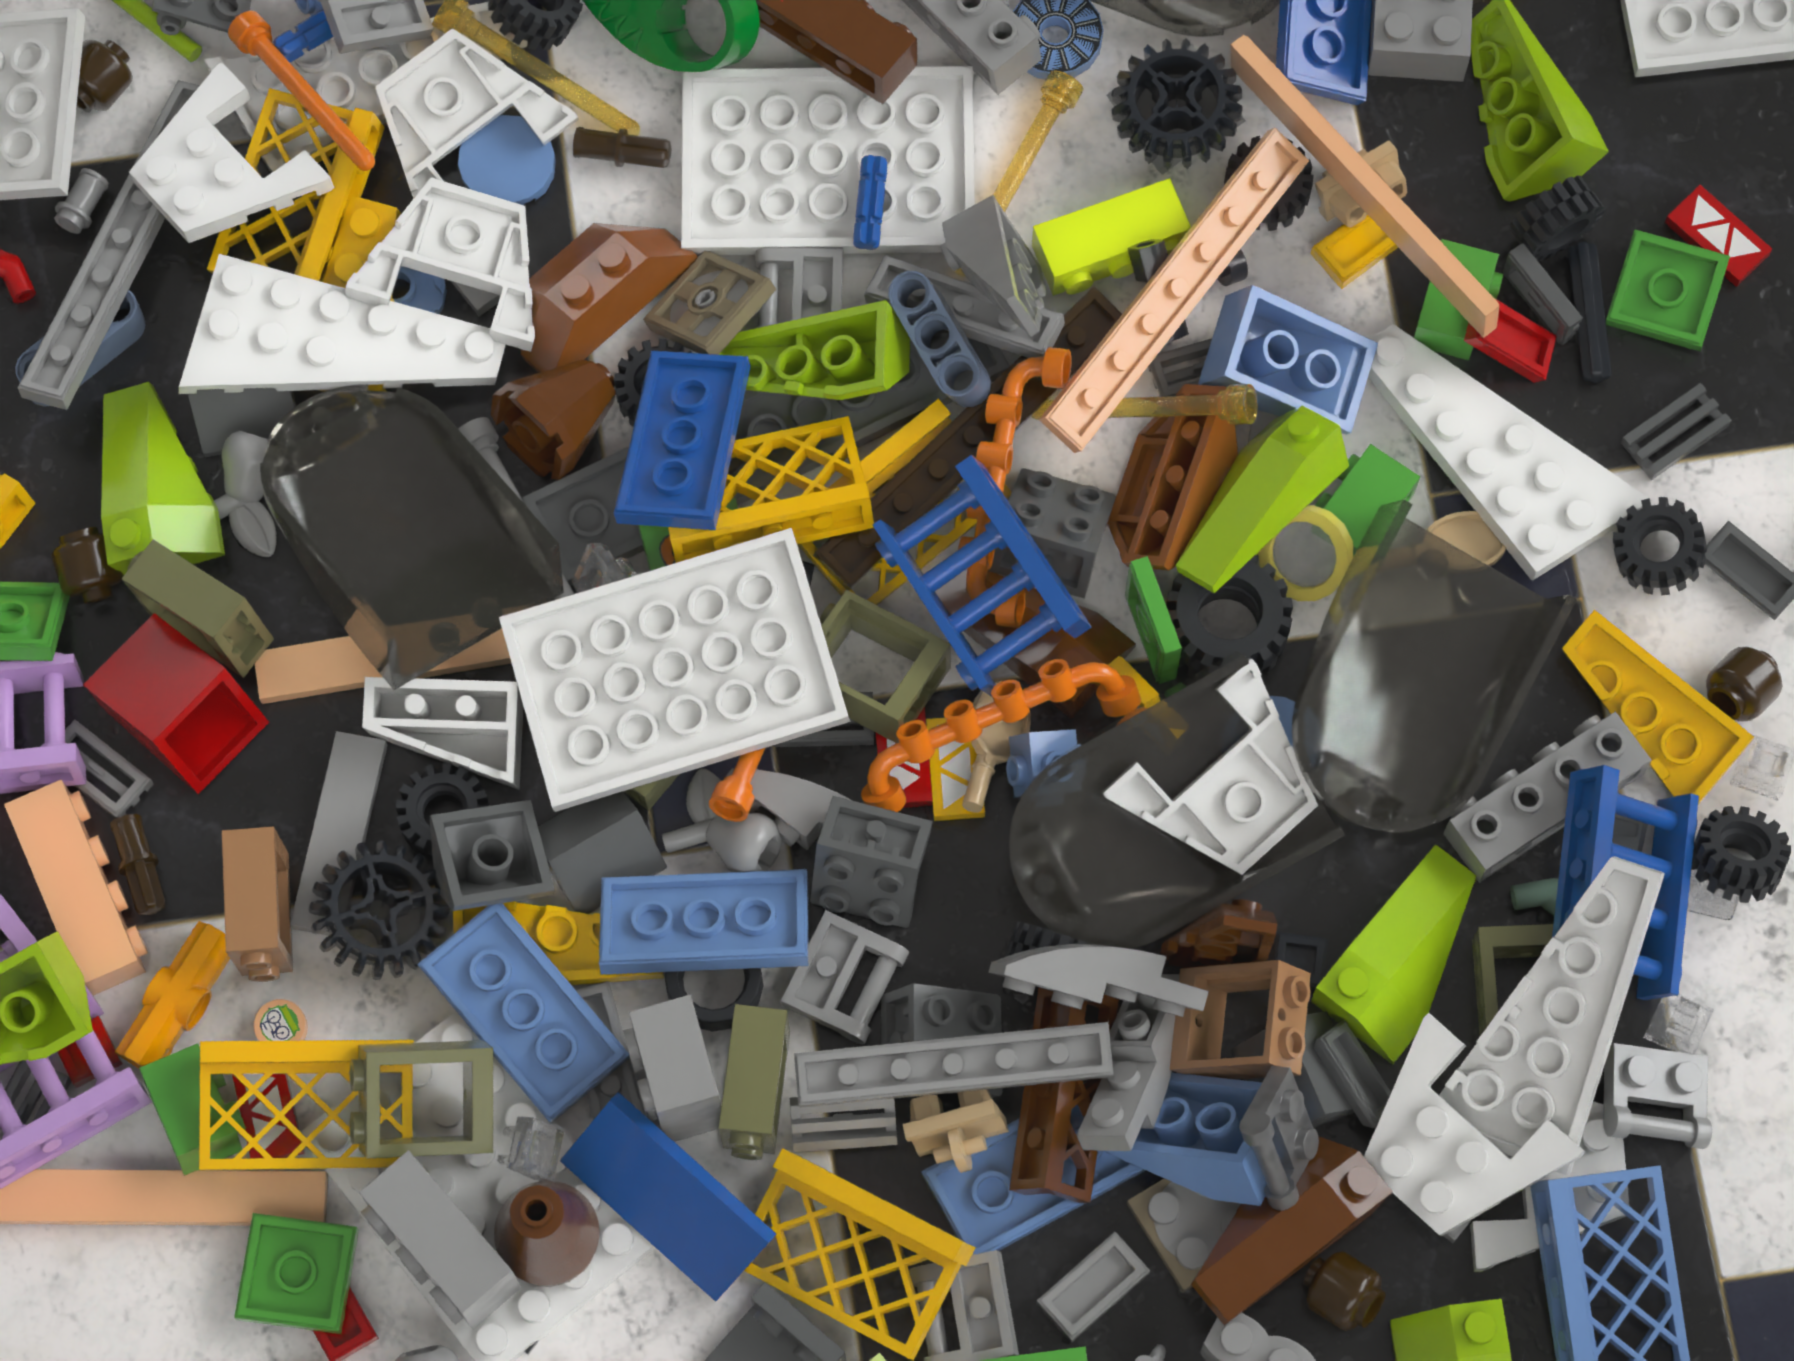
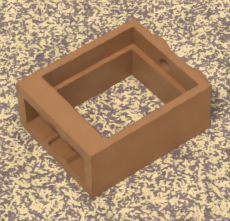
M274 826L222 830L226 953L240 974L248 976L249 980L255 982L277 980L280 978V973L293 972L289 853Z
M1280 960L1180 969V983L1209 992L1203 1011L1185 1008L1183 1017L1175 1016L1170 1070L1182 1074L1238 1080L1265 1078L1271 1066L1290 1067L1294 1076H1300L1302 1058L1305 1051V1027L1307 1006L1310 999L1309 985L1311 973ZM1270 989L1263 1056L1220 1059L1227 993Z

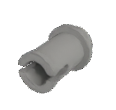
M81 169L79 177L65 201L58 202L55 206L57 214L54 219L56 223L65 230L79 234L83 228H89L92 223L89 216L103 192L108 188V181L91 169Z

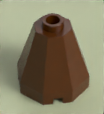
M581 359L508 382L493 394L490 415L496 426L502 421L505 422L509 432L502 437L508 448L538 476L545 477L552 471L551 479L560 480L574 469L612 407L616 395L614 377L604 365Z

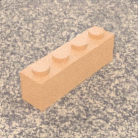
M60 779L5 803L4 806L56 931L59 932L82 972L85 985L94 996L146 973L140 957L148 954V950L137 926L128 928L121 911L128 909L129 905L118 881L115 880L109 883L102 866L109 864L110 860L99 836L96 835L90 838L83 822L91 819V815L80 791L71 793Z

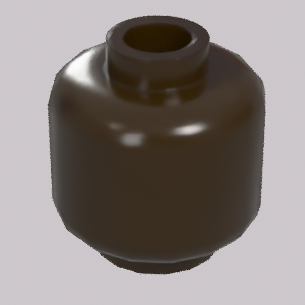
M85 40L83 42L77 107L85 112L90 113L92 109L107 111L133 80L130 68L126 64L130 57L115 42L107 40L104 44L96 40Z
M89 527L59 537L60 545L53 550L51 559L62 592L70 597L82 596L84 604L97 602L113 596L111 586L118 584L124 574L108 565L103 533H99L97 527Z
M1737 647L1729 652L1709 672L1706 679L1708 700L1731 719L1737 721H1752L1760 716L1779 697L1783 687L1781 673L1774 658L1768 653L1752 647Z
M1343 1251L1332 1254L1326 1260L1322 1258L1316 1259L1308 1269L1303 1284L1308 1287L1306 1297L1308 1308L1344 1331H1350L1359 1325L1363 1328L1367 1327L1379 1313L1386 1296L1385 1292L1381 1290L1382 1279L1380 1274Z

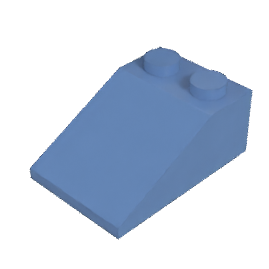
M1250 285L1225 296L1198 385L1227 387L1231 391L1232 402L1277 416H1281L1303 405L1340 425L1341 433L1347 435L1352 432L1378 342L1259 287Z
M1172 1072L1154 1128H1141L1131 1151H1106V1153L1213 1200L1261 1206L1266 1196L1264 1189L1267 1183L1253 1147L1244 1142L1239 1125L1262 1082Z

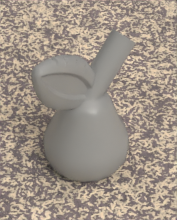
M237 431L225 440L222 448L224 489L226 494L217 498L214 502L218 508L220 519L229 515L232 532L236 540L244 548L258 556L271 557L276 547V529L271 515L259 500L269 486L281 475L287 459L285 449L278 442L243 431Z
M707 769L698 770L689 784L686 797L687 810L694 824L662 834L667 853L707 842L731 872L768 871L779 855L782 842L781 834L778 832L775 821L760 813H749L747 818L741 822L728 821L719 817L710 809L709 800L716 784L721 780Z

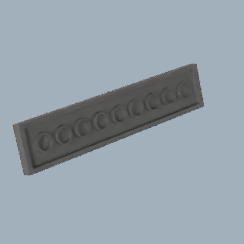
M943 329L936 332L930 342L931 349H938L944 346L949 338V331ZM910 338L909 373L887 391L836 400L746 390L735 440L849 416L856 447L858 448L906 425L938 398L944 406L953 401L938 387ZM968 338L989 374L991 383H993L1010 367L1000 348ZM972 370L961 372L956 377L954 390H963L971 384L973 380ZM843 435L822 439L815 448L834 456L844 443ZM629 447L522 497L548 549L570 586L644 551L638 525L617 524L614 516ZM786 447L774 449L767 456V459L784 467L795 452ZM732 458L728 474L735 477L747 462L738 458ZM806 458L795 472L802 475L822 464ZM757 468L746 483L764 491L776 476ZM740 493L733 497L736 498L737 505L751 499Z

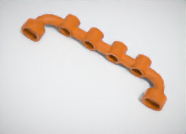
M1048 347L1043 357H1030L1018 363L1008 373L1002 395L990 394L988 397L985 412L986 422L996 424L993 442L981 441L979 443L976 459L984 464L1002 493L1006 475L1009 474L1012 467V444L1015 429L1021 421L1024 386L1030 379L1042 376L1044 387L1063 389L1069 382L1072 358L1069 349ZM982 506L975 510L972 507L967 509V517L977 519L974 537L962 536L958 550L986 531L984 525L991 520ZM995 549L967 569L966 590L971 601L988 589L986 577L993 563ZM1021 590L990 612L995 615V621L998 626L1020 627L1025 610V590Z
M1054 659L1040 667L1038 674L1041 682L1022 689L1019 681L1014 679L1004 680L995 685L991 690L994 702L976 710L973 703L969 700L955 701L944 710L946 722L927 730L925 723L921 720L906 722L896 732L899 743L879 753L870 764L867 775L868 784L861 792L862 800L867 805L899 812L906 803V796L899 780L893 776H888L894 767L907 761L914 764L922 763L934 755L935 749L953 741L958 743L971 742L981 735L983 728L997 722L1013 723L1020 721L1028 715L1030 708L1048 700L1052 702L1066 701L1075 695L1077 688L1088 683H1100L1096 690V695L1105 715L1119 717L1129 714L1141 703V696L1135 680L1131 676L1120 675L1116 669L1105 663L1090 662L1070 669L1065 660Z

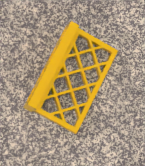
M269 88L245 160L260 175L257 169L260 157L278 148L285 163H287L291 159L283 144L308 131L318 150L310 156L317 163L323 160L329 172L328 175L333 182L334 189L317 196L316 191L307 193L294 200V205L278 211L273 206L269 207L272 213L248 226L246 222L240 224L241 230L235 232L237 226L219 232L207 270L212 274L219 254L227 256L229 247L247 239L256 259L250 261L251 263L268 267V263L292 251L298 263L294 274L322 282L351 195L360 198L362 196L370 170H360L335 142L323 148L314 130L319 124L313 117L308 118L305 112L307 110L290 93ZM328 104L343 122H346L347 127L375 158L385 127L374 112L356 107L352 111ZM278 105L296 108L303 122L278 135L272 123ZM270 132L272 139L266 142L268 134ZM335 154L333 162L331 163L329 156ZM320 199L316 209L313 202ZM308 206L313 216L311 227L306 232L292 238L283 218ZM277 222L287 242L262 255L252 235ZM304 244L302 253L300 254L298 247Z
M939 398L860 461L870 499L876 494L875 492L888 483L952 422L949 418L951 415L950 411ZM843 475L828 488L833 489L852 485L854 480ZM1005 484L1003 494L1006 499H1009L1012 491ZM961 514L954 518L953 530L947 535L931 534L918 543L915 562L919 568L923 569L976 525L977 519L966 518L961 523ZM814 541L797 544L840 596H842L846 589L813 556L815 551L818 550L813 544ZM924 542L936 543L923 553ZM883 558L880 563L870 570L879 572L878 591L867 600L879 605L908 581L899 565L892 568ZM886 572L898 574L885 584Z
M849 416L735 440L731 459L738 458L747 463L735 477L727 475L726 488L724 489L716 530L668 527L675 562L678 563L792 528L797 544L874 528L870 495L864 479ZM843 435L844 443L834 456L815 448L822 439ZM786 447L794 451L795 454L783 467L767 459L772 450ZM847 457L849 460V464L844 462ZM806 458L824 465V468L814 480L795 472ZM757 468L776 476L764 491L746 483ZM835 472L854 480V484L829 489L824 486ZM786 482L805 490L800 496L786 499L775 497ZM737 493L755 500L752 506L734 510L726 508Z
M414 1040L200 1041L199 1170L388 1168L400 1157L369 1159L366 1157H349L359 1147V1144H352L340 1157L326 1158L311 1143L332 1120L350 1136V1127L338 1114L359 1094L358 1091H352L333 1111L311 1088L326 1073H339L350 1084L351 1059H358V1045L414 1043ZM413 1064L380 1065V1073H401V1096L387 1110L380 1105V1124L386 1119L401 1134V1138H413ZM233 1074L248 1091L226 1112L211 1097V1075ZM242 1074L264 1075L252 1085ZM272 1074H287L302 1089L281 1111L257 1090ZM296 1074L317 1075L306 1085ZM252 1094L275 1115L254 1138L231 1117ZM305 1094L328 1115L307 1138L284 1116ZM400 1104L401 1125L390 1115ZM210 1105L222 1116L211 1128ZM279 1120L302 1142L287 1158H272L257 1143ZM227 1121L248 1144L233 1159H210V1136ZM252 1147L263 1157L241 1159ZM307 1147L317 1158L295 1157Z
M782 1148L773 1165L778 1170L755 1215L765 1224H767L769 1218L771 1219L773 1226L770 1228L776 1233L775 1236L783 1262L766 1268L751 1262L744 1271L906 1358L914 1360L961 1265L967 1266L976 1247L803 1157ZM788 1186L801 1193L807 1214L781 1223L776 1204L785 1187ZM813 1200L827 1207L815 1211ZM835 1213L846 1216L852 1238L826 1246L818 1219ZM810 1223L817 1250L791 1258L784 1231ZM857 1223L872 1231L860 1235ZM884 1236L891 1240L897 1261L871 1270L863 1243ZM854 1246L862 1273L836 1282L829 1254ZM902 1246L917 1254L905 1258ZM820 1258L827 1286L807 1292L800 1288L794 1267ZM925 1260H930L942 1266L944 1269L934 1288L916 1294L908 1266ZM785 1270L788 1281L775 1275V1273ZM900 1270L907 1297L881 1306L873 1278ZM865 1281L872 1309L852 1316L845 1312L839 1290ZM830 1294L833 1305L818 1297ZM927 1300L921 1312L918 1302ZM910 1305L915 1326L905 1344L890 1336L884 1314ZM875 1317L878 1329L863 1321Z

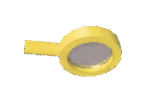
M1315 505L1305 507L1256 554L1258 555L1261 568L1269 563L1276 569L1274 580L1277 581L1283 578L1288 586L1286 597L1296 601H1317L1335 592L1349 577L1354 561L1353 540L1345 524L1332 512Z

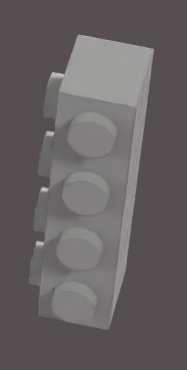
M902 0L968 66H973V71L997 95L1042 60L1038 41L1041 37L1039 30L1027 16L1022 15L1018 17L1009 8L1007 0Z
M1616 711L1602 721L1598 715L1589 718L1573 731L1576 738L1562 747L1557 742L1551 743L1531 759L1534 763L1533 766L1521 774H1518L1515 769L1508 771L1491 784L1492 793L1479 801L1474 796H1471L1449 812L1452 819L1449 820L1443 834L1469 870L1477 875L1476 879L1479 883L1564 827L1570 772L1601 765L1620 770L1618 791L1644 775L1652 760Z

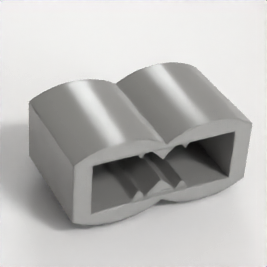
M1243 1313L1225 1326L1217 1317L1200 1350V1354L1205 1361H1316L1311 1353L1299 1343L1281 1336H1268L1267 1332L1258 1322Z

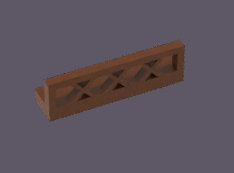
M1038 988L1032 1030L1085 1025L1086 1005L1089 1004L1099 1008L1097 1023L1108 1022L1110 1032L1116 1019L1119 999L1104 994L1102 1003L1084 1000L1082 1009H1077L1052 1002L1053 991ZM1102 1078L1089 1079L1085 1084H1083L1082 1080L1024 1086L1010 1191L1023 1195L1052 1194L1077 1203H1091L1098 1150L1082 1149L1070 1119L1072 1109L1076 1105H1078L1083 1117H1085ZM1069 1156H1071L1077 1168L1074 1186L1062 1183L1064 1161Z

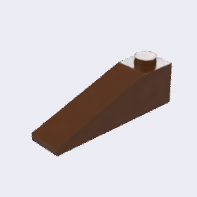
M967 569L935 591L950 615L971 601L966 590ZM988 570L986 577L987 588L989 589L1005 576ZM1024 588L1025 610L1020 626L1039 614V607L1045 603L1036 588L1030 591ZM1078 605L1092 626L1090 629L1076 639L1065 632L1063 628L1058 632L1052 629L1003 664L1031 686L1041 682L1038 671L1048 661L1063 659L1068 663L1070 669L1090 662L1109 665L1118 656L1125 659L1136 647V643L1098 612ZM989 613L964 630V632L987 650L1017 628L998 626L995 621V615ZM1092 682L1077 688L1075 695L1066 701H1048L1072 719L1096 692L1100 683Z
M1235 899L1232 900L1231 904H1219L1163 942L1160 955L1166 956L1165 967L1176 969L1267 961L1276 936L1278 923L1274 913L1262 910L1261 904L1250 900Z
M1318 1136L1317 1153L1313 1159L1309 1160L1296 1185L1299 1199L1294 1206L1285 1210L1273 1209L1269 1205L1266 1196L1261 1206L1242 1203L1239 1205L1234 1217L1191 1282L1193 1288L1224 1326L1370 1217L1393 1193L1360 1151Z

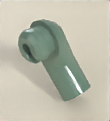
M1558 878L1511 885L1510 894L1514 909L1521 910L1541 906L1554 917Z

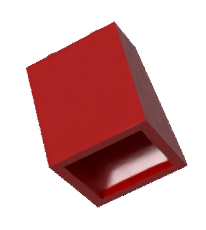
M155 613L83 684L111 717L197 794L269 723L225 667Z

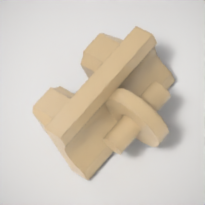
M1390 141L1385 142L1368 153L1365 149L1357 152L1400 199L1406 196V179L1399 168L1397 149ZM1327 170L1322 173L1323 179L1315 183L1321 201L1319 213L1328 222L1337 217L1349 228L1365 220L1368 214Z
M988 1089L957 1092L960 1108L944 1112L942 1101L938 1095H924L910 1101L911 1122L903 1124L905 1139L913 1143L919 1157L933 1154L937 1164L954 1160L960 1173L972 1170L971 1154L987 1150L985 1138L1009 1132L1006 1117L993 1101Z

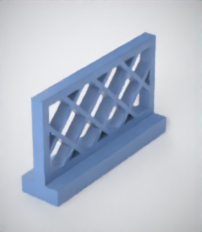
M1661 1165L1543 1180L1531 1185L1556 1361H1599L1598 1356L1608 1341L1629 1357L1628 1361H1647L1643 1356L1658 1335L1672 1345L1674 1361H1690ZM1647 1178L1650 1201L1641 1214H1638L1619 1197L1631 1180ZM1618 1182L1612 1191L1602 1185L1604 1183ZM1590 1186L1606 1199L1591 1221L1576 1210L1574 1187ZM1613 1206L1634 1222L1620 1244L1598 1228ZM1651 1215L1653 1217L1654 1226L1650 1222H1648ZM1578 1224L1584 1228V1231L1581 1235L1579 1232ZM1642 1229L1656 1239L1658 1253L1648 1267L1627 1251ZM1592 1235L1613 1251V1254L1599 1274L1584 1264L1582 1249ZM1621 1258L1642 1274L1627 1297L1606 1281ZM1659 1268L1661 1270L1662 1279L1658 1275H1656V1272L1659 1270ZM1586 1277L1592 1281V1284L1589 1286V1288L1587 1286ZM1650 1282L1664 1292L1666 1303L1665 1308L1656 1321L1635 1304ZM1600 1288L1621 1304L1607 1327H1604L1593 1318L1590 1303ZM1629 1311L1650 1327L1635 1351L1614 1335ZM1667 1321L1669 1323L1670 1332L1664 1328ZM1594 1330L1600 1334L1597 1341L1595 1340Z

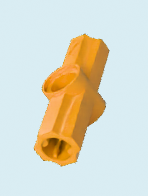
M198 921L169 967H162L148 985L142 1000L144 1007L115 1050L119 1057L139 1069L170 1055L184 1030L190 1031L199 1022L211 1000L212 993L210 990L230 960L226 953L225 933L210 924Z

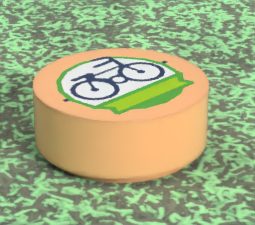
M272 1000L264 1004L255 1016L254 1032L259 1041H299L306 1038L308 1031L307 1019L299 1006L289 1000Z

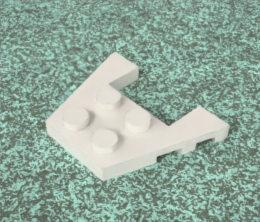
M453 28L375 86L413 199L430 178L443 181L433 168L434 164L512 106L516 108L544 146L579 120V117L572 109L549 96L540 87L514 72L502 61Z
M223 62L215 66L129 171L134 184L188 243L248 222L247 215L272 206L278 211L294 205L293 199L313 191H316L317 196L334 189L331 177L306 150L267 177L262 178L213 126L251 100L247 88Z
M430 178L398 217L395 226L381 243L378 242L370 252L368 260L357 273L354 272L349 278L344 295L375 306L389 305L402 266L500 295L489 335L493 341L531 352L535 339V329L532 323L531 308L533 302L532 289L529 284V249L525 206Z
M1248 658L1215 688L1220 696L1246 723L1249 731L1181 793L1171 800L1138 762H1134L1101 792L1108 800L1241 875L1318 806L1292 745H1290L1279 720V714L1273 700L1270 699L1263 683L1260 670L1252 658Z
M1428 1013L1422 1020L1364 1157L1393 1193L1437 1234L1443 1236L1500 1204L1501 1201L1520 1190L1546 1178L1547 1175L1566 1164L1576 1161L1582 1157L1585 1151L1547 1118L1521 1149L1509 1159L1431 1089V1085L1461 1053L1466 1045Z
M1592 1103L1579 1147L1585 1153L1581 1158L1574 1161L1571 1173L1566 1176L1554 1171L1540 1181L1626 1170L1623 1138L1609 1137L1605 1134L1603 1125L1604 1104ZM1618 1182L1604 1183L1602 1185L1612 1191ZM1528 1186L1522 1189L1525 1219L1473 1221L1470 1224L1474 1272H1482L1494 1267V1265L1515 1257L1524 1256L1539 1249L1531 1187ZM1590 1186L1574 1187L1576 1210L1591 1221L1606 1199ZM1627 1186L1619 1198L1629 1206ZM1613 1206L1599 1227L1624 1218L1626 1215ZM1578 1224L1579 1232L1582 1234L1584 1228Z

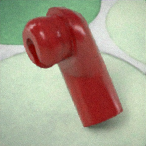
M0 249V277L3 278L14 303H23L32 299L36 295V291L21 259L15 254Z

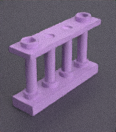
M55 652L53 661L11 660L0 662V794L37 790L60 779L66 786L86 784V766L76 743H65L64 689L83 687L84 677L74 654ZM44 691L45 743L40 747L14 749V694Z
M86 987L90 1017L93 1019L101 1016L104 1012ZM94 1030L77 1040L76 1043L97 1082L94 1087L75 1098H69L48 1057L32 1061L26 1060L50 1106L47 1114L28 1125L22 1124L0 1081V1128L4 1134L0 1140V1189L152 1103L144 1086L130 1067L120 1072L115 1071ZM18 1062L0 1065V1072L6 1070L7 1068L13 1066Z

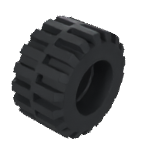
M1253 556L1215 593L1180 573L1173 580L1172 590L1168 592L1166 607L1182 647L1178 667L1180 668L1186 664L1189 667L1187 676L1197 681L1202 674L1208 677V686L1217 687L1219 680H1225L1248 658L1254 660L1260 673L1263 670L1269 673L1275 667L1278 656H1282L1293 619L1291 618L1293 610L1292 598H1286L1288 586L1284 579L1274 580L1275 568L1269 563L1263 568L1257 566L1258 556ZM1229 599L1237 601L1250 610L1256 620L1257 627L1245 637L1232 640L1222 639L1214 636L1204 628L1199 620L1198 612L1203 606L1215 600Z

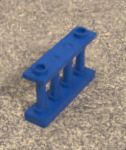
M970 455L955 466L964 481L957 485L959 490L899 533H896L894 528L881 519L874 523L873 527L881 538L875 543L878 551L890 567L893 568L897 564L899 565L960 658L961 662L955 667L961 678L972 691L979 687L980 690L992 696L991 690L996 684L989 673L1052 629L1058 632L1063 628L1065 632L1076 639L1092 626L984 464L973 455ZM982 506L991 520L984 525L986 531L923 574L908 550L969 507L975 510ZM1008 546L1018 561L1011 566L1013 572L950 615L935 591L997 547L1003 550ZM1024 588L1028 591L1036 588L1045 601L1039 607L1040 613L977 656L962 632Z
M1601 765L1570 772L1552 937L1563 926L1573 912V908L1611 857L1615 856L1664 872L1665 875L1642 944L1641 955L1638 957L1633 975L1639 976L1636 997L1638 999L1650 1000L1678 996L1682 977V956L1694 839L1698 823L1699 796L1690 793L1657 800L1656 806L1619 794L1620 770ZM1615 814L1654 826L1652 855L1612 842Z

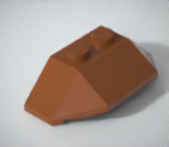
M593 223L529 278L530 288L532 289L533 304L531 310L535 339L531 352L521 349L523 359L539 373L581 359L584 360L682 275L696 261L697 255L691 250L681 249V241L665 228Z
M1184 384L1176 393L1177 398L1162 408L1138 434L1107 523L1120 552V558L1127 567H1129L1131 561L1146 556L1149 558L1152 569L1169 571L1176 567L1179 558L1238 456L1232 396L1231 391L1227 387Z

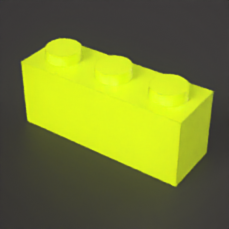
M1169 178L1033 226L1032 248L1052 296L1063 292L1073 295L1087 290L1093 285L1094 281L1111 275L1113 278L1118 279L1134 273L1127 248L1150 239L1164 240L1169 256L1191 226Z

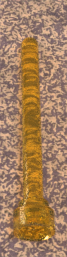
M445 0L432 22L433 27L445 34L453 28L462 35L464 34L616 132H619L620 129H627L630 135L638 136L640 134L638 122L473 18L475 13L468 9L469 3L465 0Z
M1052 70L1048 74L1041 87L1043 95L1040 100L1043 105L993 193L1004 212H1006L1059 114H1065L1068 109L1074 108L1084 91L1079 81L1064 72ZM961 268L955 271L959 276H966Z
M1230 384L1226 390H1220L1218 395L1123 398L1108 418L1218 415L1221 420H1227L1230 425L1253 424L1257 416V395L1252 384ZM1048 400L1031 418L1039 420L1054 400Z

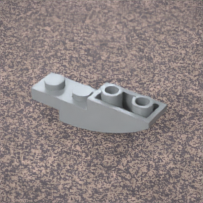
M734 768L730 770L726 777L732 775ZM756 769L750 783L753 787L754 802L749 813L758 812L766 815L775 821L778 832L781 834L782 842L789 846L797 842L804 849L808 850L821 833L832 797L850 799L811 781L787 774Z
M1066 944L1031 949L993 961L989 969V973L1005 977L1002 986L1004 988L1033 995L1035 986L1053 991L1052 1002L1077 1009H1082L1084 1000L1102 1003L1104 992L1107 996L1132 1003L1136 1002L1137 995L1139 994L1155 999L1153 1009L1183 1017L1185 1008L1203 1011L1209 992L1161 977L1166 956L1141 950L1096 944Z
M1179 974L1161 975L1163 978L1179 982ZM1138 994L1135 1003L1123 1001L1109 1032L1114 1077L1101 1079L1077 1133L1083 1150L1131 1151L1140 1129L1154 1128L1172 1070H1170L1175 1015L1153 1009L1155 1002L1153 998Z

